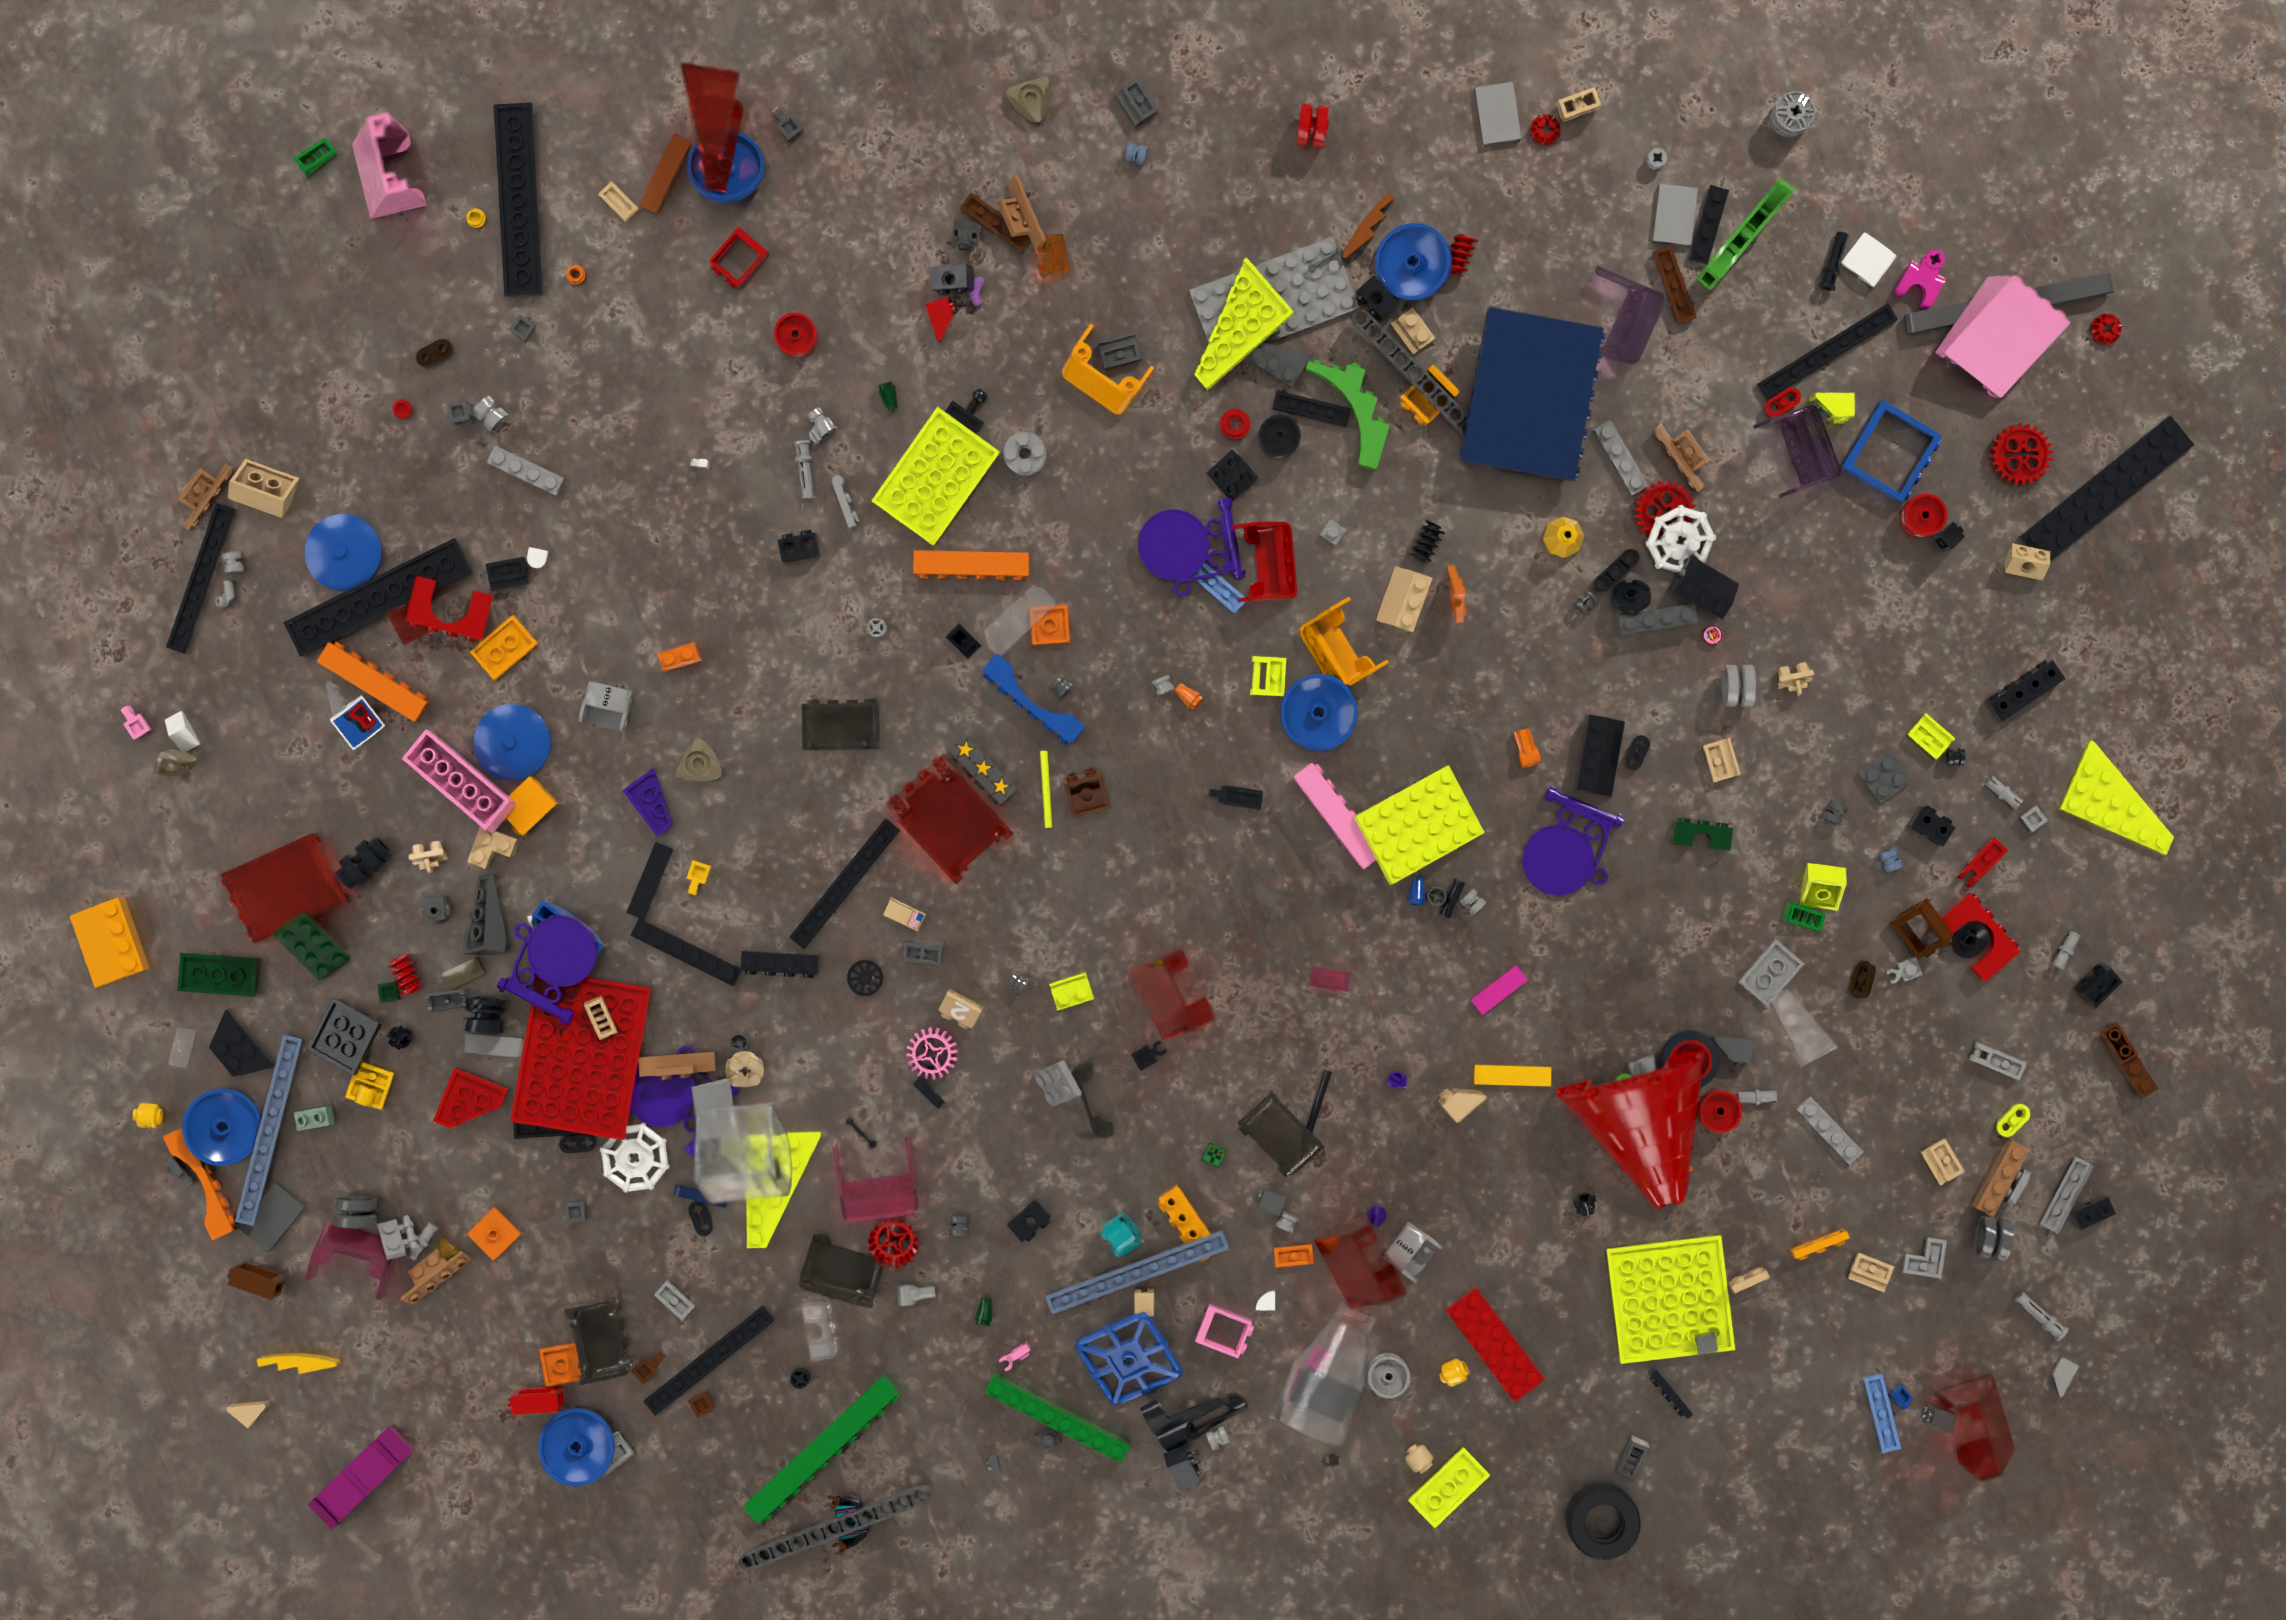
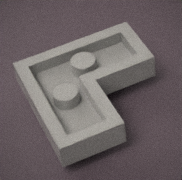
M1926 1237L1924 1256L1904 1253L1902 1272L1941 1279L1947 1240Z

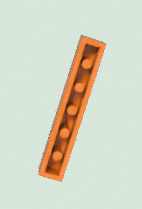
M914 550L913 574L923 579L929 578V575H937V579H948V575L956 576V579H967L968 576H975L977 580H987V576H994V580H1006V577H1014V580H1025V577H1029L1030 554L1018 552Z
M328 642L317 660L319 664L412 721H420L430 705V702L426 700L427 696L418 691L416 694L410 691L411 687L402 681L400 684L394 681L395 677L388 672H379L377 670L378 666L369 661L366 664L361 661L362 657L353 651L351 654L345 651L346 647L339 642Z

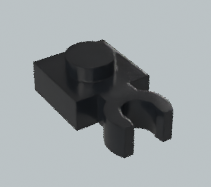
M1161 1040L1155 1042L1151 1049L1148 1045H1145L1131 1054L1140 1071L1157 1062L1156 1055L1161 1056L1167 1052L1166 1049L1163 1051L1157 1050V1046L1162 1043Z

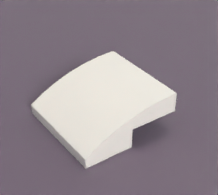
M1864 232L1841 264L1858 275L1859 279L1875 287L1896 260L1897 255Z

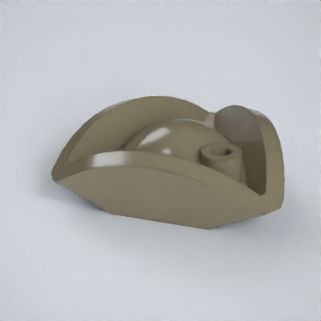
M1048 78L1030 80L1007 89L1006 95L1013 107L1022 116L1030 121L1040 122L1044 118L1049 106L1051 83Z
M696 738L692 741L676 771L678 779L691 782L712 781L720 778L722 774L717 756L701 738Z
M174 749L159 752L153 773L167 777L180 776L188 772L195 765L197 758L186 752Z

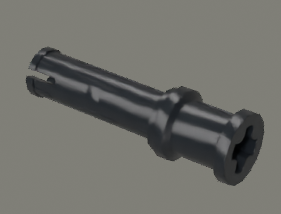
M1838 231L1836 233L1829 262L1823 268V279L1818 285L1821 289L1827 291H1835L1836 289L1834 285L1837 276L1840 275L1839 266L1849 236L1845 232Z

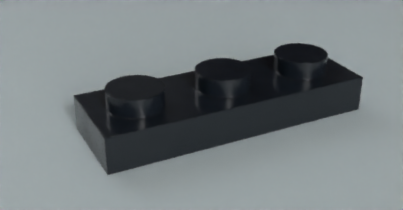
M1655 1367L1649 1371L1652 1376L1649 1378L1656 1388L1660 1386L1664 1390L1661 1394L1668 1402L1671 1400L1676 1405L1674 1410L1680 1417L1684 1415L1687 1419L1692 1417L1694 1414Z

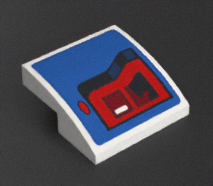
M362 695L330 718L331 723L352 750L362 745L385 726Z

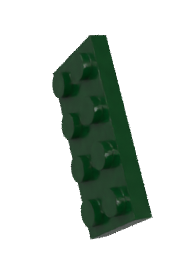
M306 911L273 932L274 937L319 981L350 960L349 954Z
M180 953L177 991L255 997L259 958Z

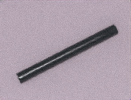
M1324 1070L1301 1143L1309 1145L1332 1074L1331 1071Z

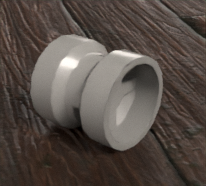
M240 551L222 554V560L226 563L224 567L225 574L244 571V565L240 561L242 558Z
M1474 888L1460 899V902L1469 908L1468 911L1472 915L1486 904L1483 898L1478 897V893Z
M1223 1425L1218 1427L1215 1433L1213 1431L1206 1433L1213 1451L1219 1449V1444L1228 1445L1231 1443Z

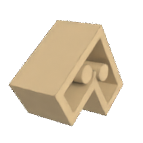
M480 826L467 862L488 869L491 866L495 852L508 857H514L520 839L497 830L491 833Z

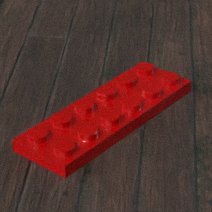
M1476 1287L1445 1309L1514 1403L1545 1380Z

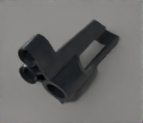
M1230 1393L1221 1398L1213 1397L1170 1417L1164 1412L1161 1403H1158L1156 1400L1141 1407L1140 1410L1153 1434L1158 1438L1162 1447L1169 1452L1201 1437L1210 1428L1247 1410L1248 1404L1241 1395ZM1224 1405L1230 1409L1229 1412L1198 1428H1195L1193 1421Z

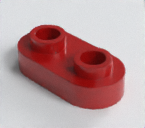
M1787 388L1766 402L1764 407L1765 413L1772 418L1779 417L1800 403L1801 393L1796 388ZM1792 395L1793 401H1789L1787 396ZM1776 405L1777 411H1772L1771 406Z

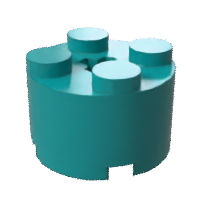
M1120 1212L1103 1224V1230L1100 1232L1102 1237L1106 1241L1109 1240L1112 1244V1251L1117 1257L1121 1255L1125 1257L1144 1243L1143 1239L1139 1240L1138 1236L1141 1233L1129 1217H1123L1124 1212Z

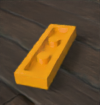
M1841 1229L1792 1248L1790 1252L1795 1259L1803 1260L1810 1257L1809 1254L1815 1251L1821 1253L1828 1250V1246L1833 1244L1839 1246L1846 1243L1845 1240L1849 1239V1235L1846 1230Z

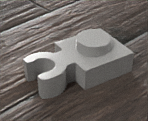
M1916 957L1896 963L1898 967L1896 970L1888 969L1885 971L1886 974L1894 973L1895 975L1894 979L1889 981L1891 984L1897 983L1901 977L1906 982L1923 975Z

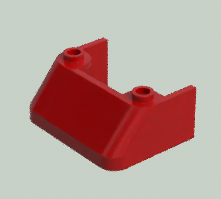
M1255 521L1231 525L1232 529H1244V539L1248 544H1255L1258 582L1251 584L1249 589L1250 597L1238 598V602L1294 598L1297 594V581L1290 524L1288 522Z

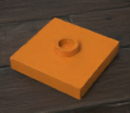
M496 1207L492 1208L467 1233L493 1261L522 1234Z

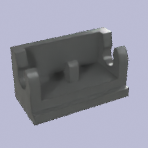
M906 937L902 961L940 966L944 942Z
M467 988L425 994L426 1000L429 1001L427 1008L431 1012L470 1007V1004L465 1003V998H469Z

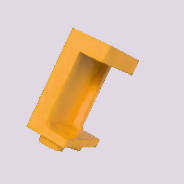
M1434 364L1427 370V373L1452 399L1460 393ZM1426 382L1423 385V390L1426 393H1430L1433 390V385L1430 382ZM1413 385L1399 398L1401 400L1400 405L1406 411L1410 410L1415 415L1413 418L1420 425L1424 424L1427 426L1439 414ZM1439 396L1437 404L1441 407L1445 406L1446 398Z
M529 776L509 795L517 805L504 821L508 820L513 825L511 828L517 835L522 834L526 836L528 831L551 809L558 806L559 803L533 776Z

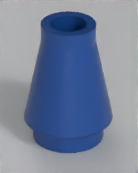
M1412 878V884L1407 897L1409 900L1408 904L1424 905V901H1426L1424 878Z

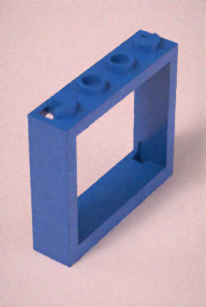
M1882 400L1877 404L1840 469L1894 501L1901 503L1904 500L1907 501L1910 497L1912 485L1919 482L1922 474H1920L1923 467L1926 468L1932 460L1930 457L1933 450L1937 451L1942 443L1940 441L1942 435ZM1885 411L1932 438L1900 493L1853 465Z

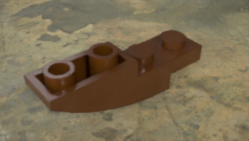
M2118 1022L2100 1032L2118 1067L2139 1097L2143 1099L2157 1091L2159 1088L2140 1061L2138 1053Z

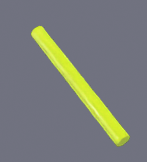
M1040 751L1045 828L1052 827L1048 751Z

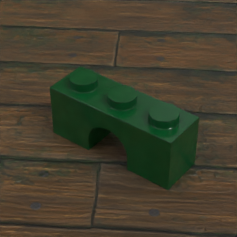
M1679 818L1678 821H1673L1670 844L1692 846L1695 835L1702 832L1709 838V849L1731 851L1733 828H1729L1727 823L1717 822V826L1709 825V821L1698 820L1697 824L1690 823V819Z

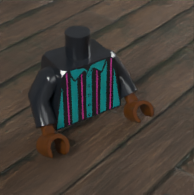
M852 1494L837 1495L836 1497L833 1495L827 1496L828 1499H833L832 1503L827 1504V1506L835 1509L836 1517L867 1505V1502H863ZM866 1511V1516L872 1519V1513ZM849 1517V1523L855 1525V1520ZM870 1525L840 1536L839 1542L842 1541V1543H834L832 1547L839 1546L840 1548L834 1554L842 1555L845 1550L860 1543L867 1537Z

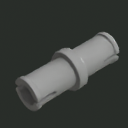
M1994 776L1985 784V786L1998 795L2000 800L2006 801L2014 810L2023 802L2022 799L2010 790L2009 786H2004Z
M2069 931L2063 946L2060 945L2059 947L2060 951L2054 963H2052L2054 967L2064 970L2070 956L2074 954L2073 950L2081 938L2079 934Z
M1755 1089L1753 1092H1737V1098L1740 1104L1754 1103L1759 1105L1765 1102L1775 1103L1777 1101L1776 1090L1759 1091V1089Z
M428 1222L419 1236L417 1235L419 1250L412 1252L410 1248L406 1255L416 1261L423 1249L429 1246V1241L438 1230V1227Z

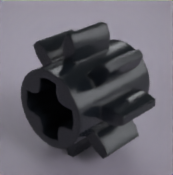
M402 1025L393 1027L387 1035L390 1038L388 1043L398 1050L406 1048L412 1040L409 1036L412 1032Z
M1589 1193L1577 1195V1200L1573 1201L1577 1214L1581 1213L1584 1217L1594 1214L1595 1209L1598 1208L1595 1195L1591 1196Z

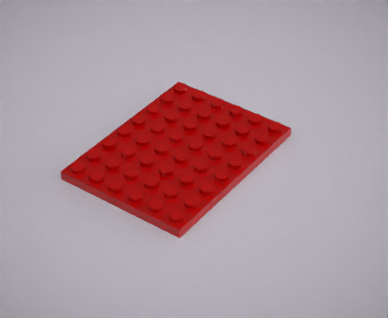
M537 976L534 990L544 994L545 990L552 985ZM585 978L577 984L561 987L563 996L560 1001L555 1003L561 1006V1009L568 1008L574 1011V1016L569 1025L561 1023L558 1017L531 1004L510 1122L625 1140L652 988ZM551 989L546 996L557 999L558 993L556 990ZM602 995L617 1033L599 1040L584 1007V1003ZM599 1003V1004H597V1005H595V1006H592V1007H590V1008H591V1010H593V1009H596V1008L600 1007L601 1005H600V1003ZM604 1011L594 1014V1017L604 1014ZM607 1018L598 1021L597 1024L599 1025L608 1020ZM610 1025L601 1028L600 1032L610 1029Z

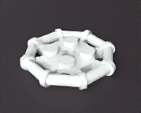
M1678 505L1677 508L1655 518V523L1646 541V546H1648L1657 569L1662 568L1679 574L1684 566L1683 560L1690 555H1695L1698 560L1705 564L1707 563L1706 559L1714 540H1716V535L1713 534L1705 512H1698L1685 508L1683 505ZM1683 516L1694 518L1692 523L1683 520ZM1677 517L1676 521L1668 525L1665 524V522ZM1699 523H1701L1706 535L1699 534L1697 530ZM1662 526L1664 528L1663 536H1661L1660 539H1657L1659 531ZM1679 536H1681L1682 538L1685 537V540L1682 544H1676V541H1678ZM1706 540L1701 554H1698L1697 550L1700 548V542ZM1657 545H1661L1664 551L1662 556L1658 552ZM1669 557L1677 560V565L1668 563L1666 560Z
M646 1123L627 1126L626 1134L639 1132L638 1137L621 1140L622 1143L617 1150L611 1149L617 1139L609 1138L599 1150L602 1155L604 1178L607 1177L620 1187L624 1193L654 1189L655 1184L670 1167L667 1158L666 1139L646 1126ZM643 1134L652 1139L656 1144L650 1146L642 1139ZM657 1147L659 1148L660 1162H656L654 1159L653 1149ZM637 1153L639 1155V1162L635 1161L632 1163L630 1161V1154L634 1155ZM609 1154L614 1155L616 1167L612 1169ZM652 1166L659 1167L649 1179L647 1173ZM618 1170L627 1177L626 1182L613 1172ZM643 1177L645 1181L630 1184L631 1178Z

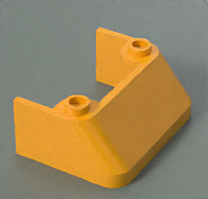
M1090 324L1063 366L1062 375L1065 380L1116 415H1122L1128 410L1154 373V367L1150 366L1140 381L1128 376L1123 378L1119 385L1114 383L1087 364L1092 356V350L1086 344V341L1095 330L1094 325Z
M1350 597L1328 608L1303 624L1299 629L1302 640L1322 673L1340 679L1348 687L1389 663L1388 660H1385L1375 666L1373 661L1367 656H1362L1358 659L1341 631L1339 625L1343 624L1345 616L1340 607L1351 600Z

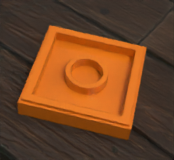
M1068 605L1030 607L1032 646L1070 643Z
M578 1342L539 1349L546 1387L584 1380Z

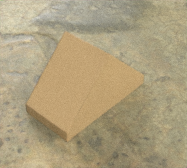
M270 1401L231 1404L227 1407V1412L246 1428H249L268 1408Z

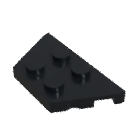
M229 1009L225 1010L209 1049L229 1073L235 1077L275 1067L273 1061Z

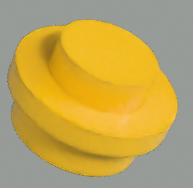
M472 209L467 213L466 220L471 227L480 228L485 224L486 216L482 210Z

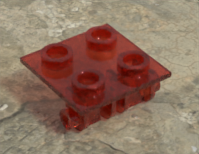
M408 603L386 612L403 645L432 633V631L427 630L428 626L420 625L419 628L408 626L409 622L404 621Z

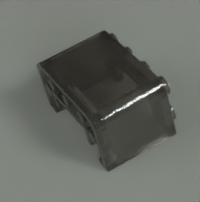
M864 699V703H858V700H846L847 703L839 704V700H827V704H821L820 700H806V704H801L802 750L882 749L881 703L877 702V699Z
M615 1296L570 1305L565 1309L566 1319L572 1320L569 1325L573 1330L579 1359L578 1368L581 1375L578 1377L580 1385L626 1376L630 1372V1367H633L632 1357L628 1356L627 1351L629 1341L627 1337H624L623 1332L625 1322L623 1318H620L619 1313L621 1311V1303L619 1299L616 1300Z

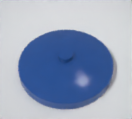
M722 130L707 134L695 143L687 159L688 176L693 187L704 197L717 202H735L746 198L758 188L764 176V158L759 146L750 137L736 131Z
M1408 223L1401 225L1389 232L1380 243L1375 260L1376 273L1379 281L1392 295L1408 301L1426 299L1437 293L1444 286L1450 275L1452 254L1449 244L1442 234L1426 224Z
M349 514L332 515L317 523L310 531L304 549L305 562L311 575L325 587L338 591H348L374 578L380 568L383 555L382 544L375 529L365 520Z
M1311 674L1300 678L1287 690L1281 704V721L1286 733L1295 743L1309 750L1324 751L1339 746L1351 735L1357 722L1358 707L1353 692L1343 681L1327 674Z
M506 704L492 709L480 720L474 733V751L480 765L492 776L507 781L523 780L537 773L546 763L551 750V735L546 722L537 712L526 706Z
M213 1089L202 1093L190 1103L183 1116L182 1135L187 1148L199 1160L216 1166L231 1165L243 1160L253 1151L261 1118L254 1103L244 1094L232 1089Z
M584 1408L564 1410L553 1416L544 1426L538 1444L539 1458L545 1471L555 1481L567 1486L587 1485L601 1478L609 1469L615 1454L614 1435L605 1419L594 1411Z

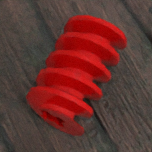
M1459 234L1454 236L1453 239L1456 242L1451 244L1454 250H1451L1452 268L1450 273L1465 277L1461 274V271L1467 272L1468 269L1464 267V264H1470L1466 257H1473L1469 250H1475V247L1471 243H1477L1478 240L1465 234Z
M410 954L390 960L392 963L388 965L389 968H395L391 974L398 975L394 982H401L397 986V989L404 990L399 994L401 997L422 990L418 989L422 983L415 982L419 975H412L416 968L409 967L413 961L406 960Z

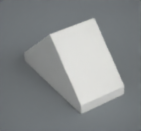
M183 711L165 720L168 736L182 752H188L201 745Z

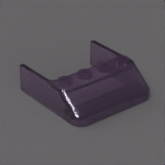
M1597 266L1595 274L1623 285L1628 289V294L1603 348L1600 347L1599 352H1602V356L1608 359L1634 365L1642 357L1665 305V297L1656 290Z
M1811 405L1770 418L1753 426L1754 429L1773 423L1779 425L1797 472L1800 487L1779 494V498L1803 491L1840 476L1841 468L1820 411L1816 406Z

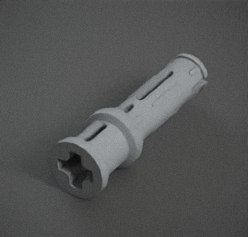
M810 440L793 442L797 455L795 461L799 465L802 499L815 498L810 462L812 461L809 451Z
M2021 1292L2016 1297L2015 1301L2042 1324V1329L2048 1330L2055 1337L2056 1341H2060L2069 1331L2067 1327H2063L2056 1320L2055 1316L2048 1315L2024 1292Z

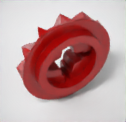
M1549 114L1539 115L1533 120L1530 127L1532 138L1542 145L1554 143L1561 133L1560 122L1555 116ZM1547 122L1548 128L1552 130L1548 131L1546 137H1544V130H1541L1540 127H1544Z
M2104 313L2094 319L2091 325V333L2097 342L2111 344L2121 336L2123 326L2119 318L2113 314ZM2104 324L2106 326L2109 324H2113L2110 328L2111 333L2104 332L2101 334V332H2103L2105 328L2103 326Z
M1231 409L1222 415L1220 429L1227 438L1237 440L1243 438L1249 432L1250 419L1244 411ZM1230 418L1234 419V421L1242 419L1238 425L1240 431L1235 427L1228 429L1232 424Z

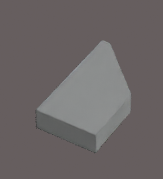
M2062 1356L2052 1371L2057 1394L2060 1397H2063L2079 1368L2078 1365Z

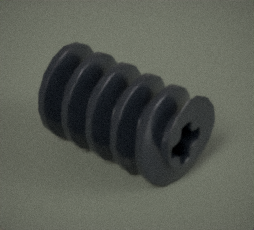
M1425 520L1428 525H1422L1421 528L1424 532L1418 533L1421 539H1415V543L1418 546L1411 547L1415 553H1408V555L1421 562H1431L1432 560L1428 555H1435L1432 548L1439 547L1435 541H1442L1438 535L1445 534V532L1437 524Z

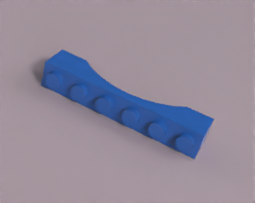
M997 653L983 668L982 671L985 673L983 677L991 684L995 681L1000 685L998 690L1006 696L1008 693L1012 695L1015 704L1020 708L1024 705L1029 709L1027 714L1035 720L1040 718L1044 722L1042 726L1050 733L1052 730L1059 734L1057 738L1065 745L1067 742L1072 744L1084 730L1085 726L1071 714L1049 712L1031 702L1019 688L1012 666Z

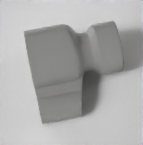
M820 407L812 410L807 415L810 421L815 423L813 429L808 433L814 445L837 429L830 418L823 416L824 413Z
M1654 1055L1627 1064L1632 1076L1658 1070V1064Z

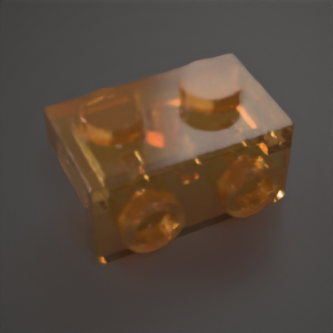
M1063 234L1045 235V243L1038 251H1035L1040 276L1045 277L1050 274L1069 272Z

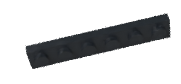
M640 918L630 935L731 986L735 985L742 971L740 970L741 968Z

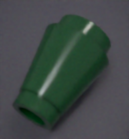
M892 381L877 385L879 389L877 392L887 411L898 408L896 387Z
M980 1297L974 1316L975 1324L990 1326V1322H992V1299Z

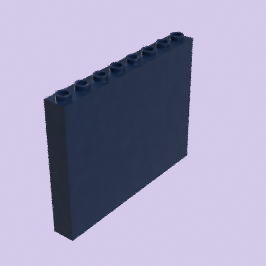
M1488 307L1459 461L1575 481V478H1578L1580 474L1578 462L1579 459H1582L1584 447H1581L1582 441L1586 440L1587 437L1586 420L1589 421L1591 416L1589 403L1590 401L1593 402L1595 390H1592L1593 382H1597L1598 379L1596 366L1597 363L1601 362L1602 352H1599L1600 345L1604 344L1606 333L1603 332L1604 328Z

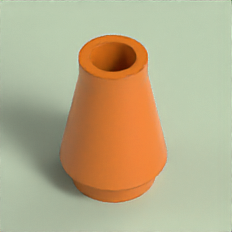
M1182 683L1174 690L1188 709L1195 710L1203 700L1200 693L1184 686Z

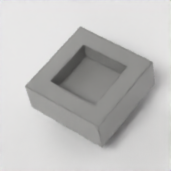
M1330 519L1320 536L1336 546L1346 529Z
M2036 805L2020 816V819L2030 832H2034L2048 821Z

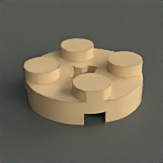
M737 1052L730 1060H727L725 1074L730 1080V1084L734 1087L757 1086L764 1075V1064L761 1058L759 1059L752 1052ZM743 1067H746L749 1071L742 1072L741 1070Z

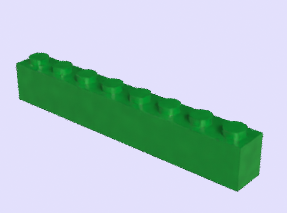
M993 1373L985 1389V1394L1119 1463H1122L1130 1447V1442L996 1373Z

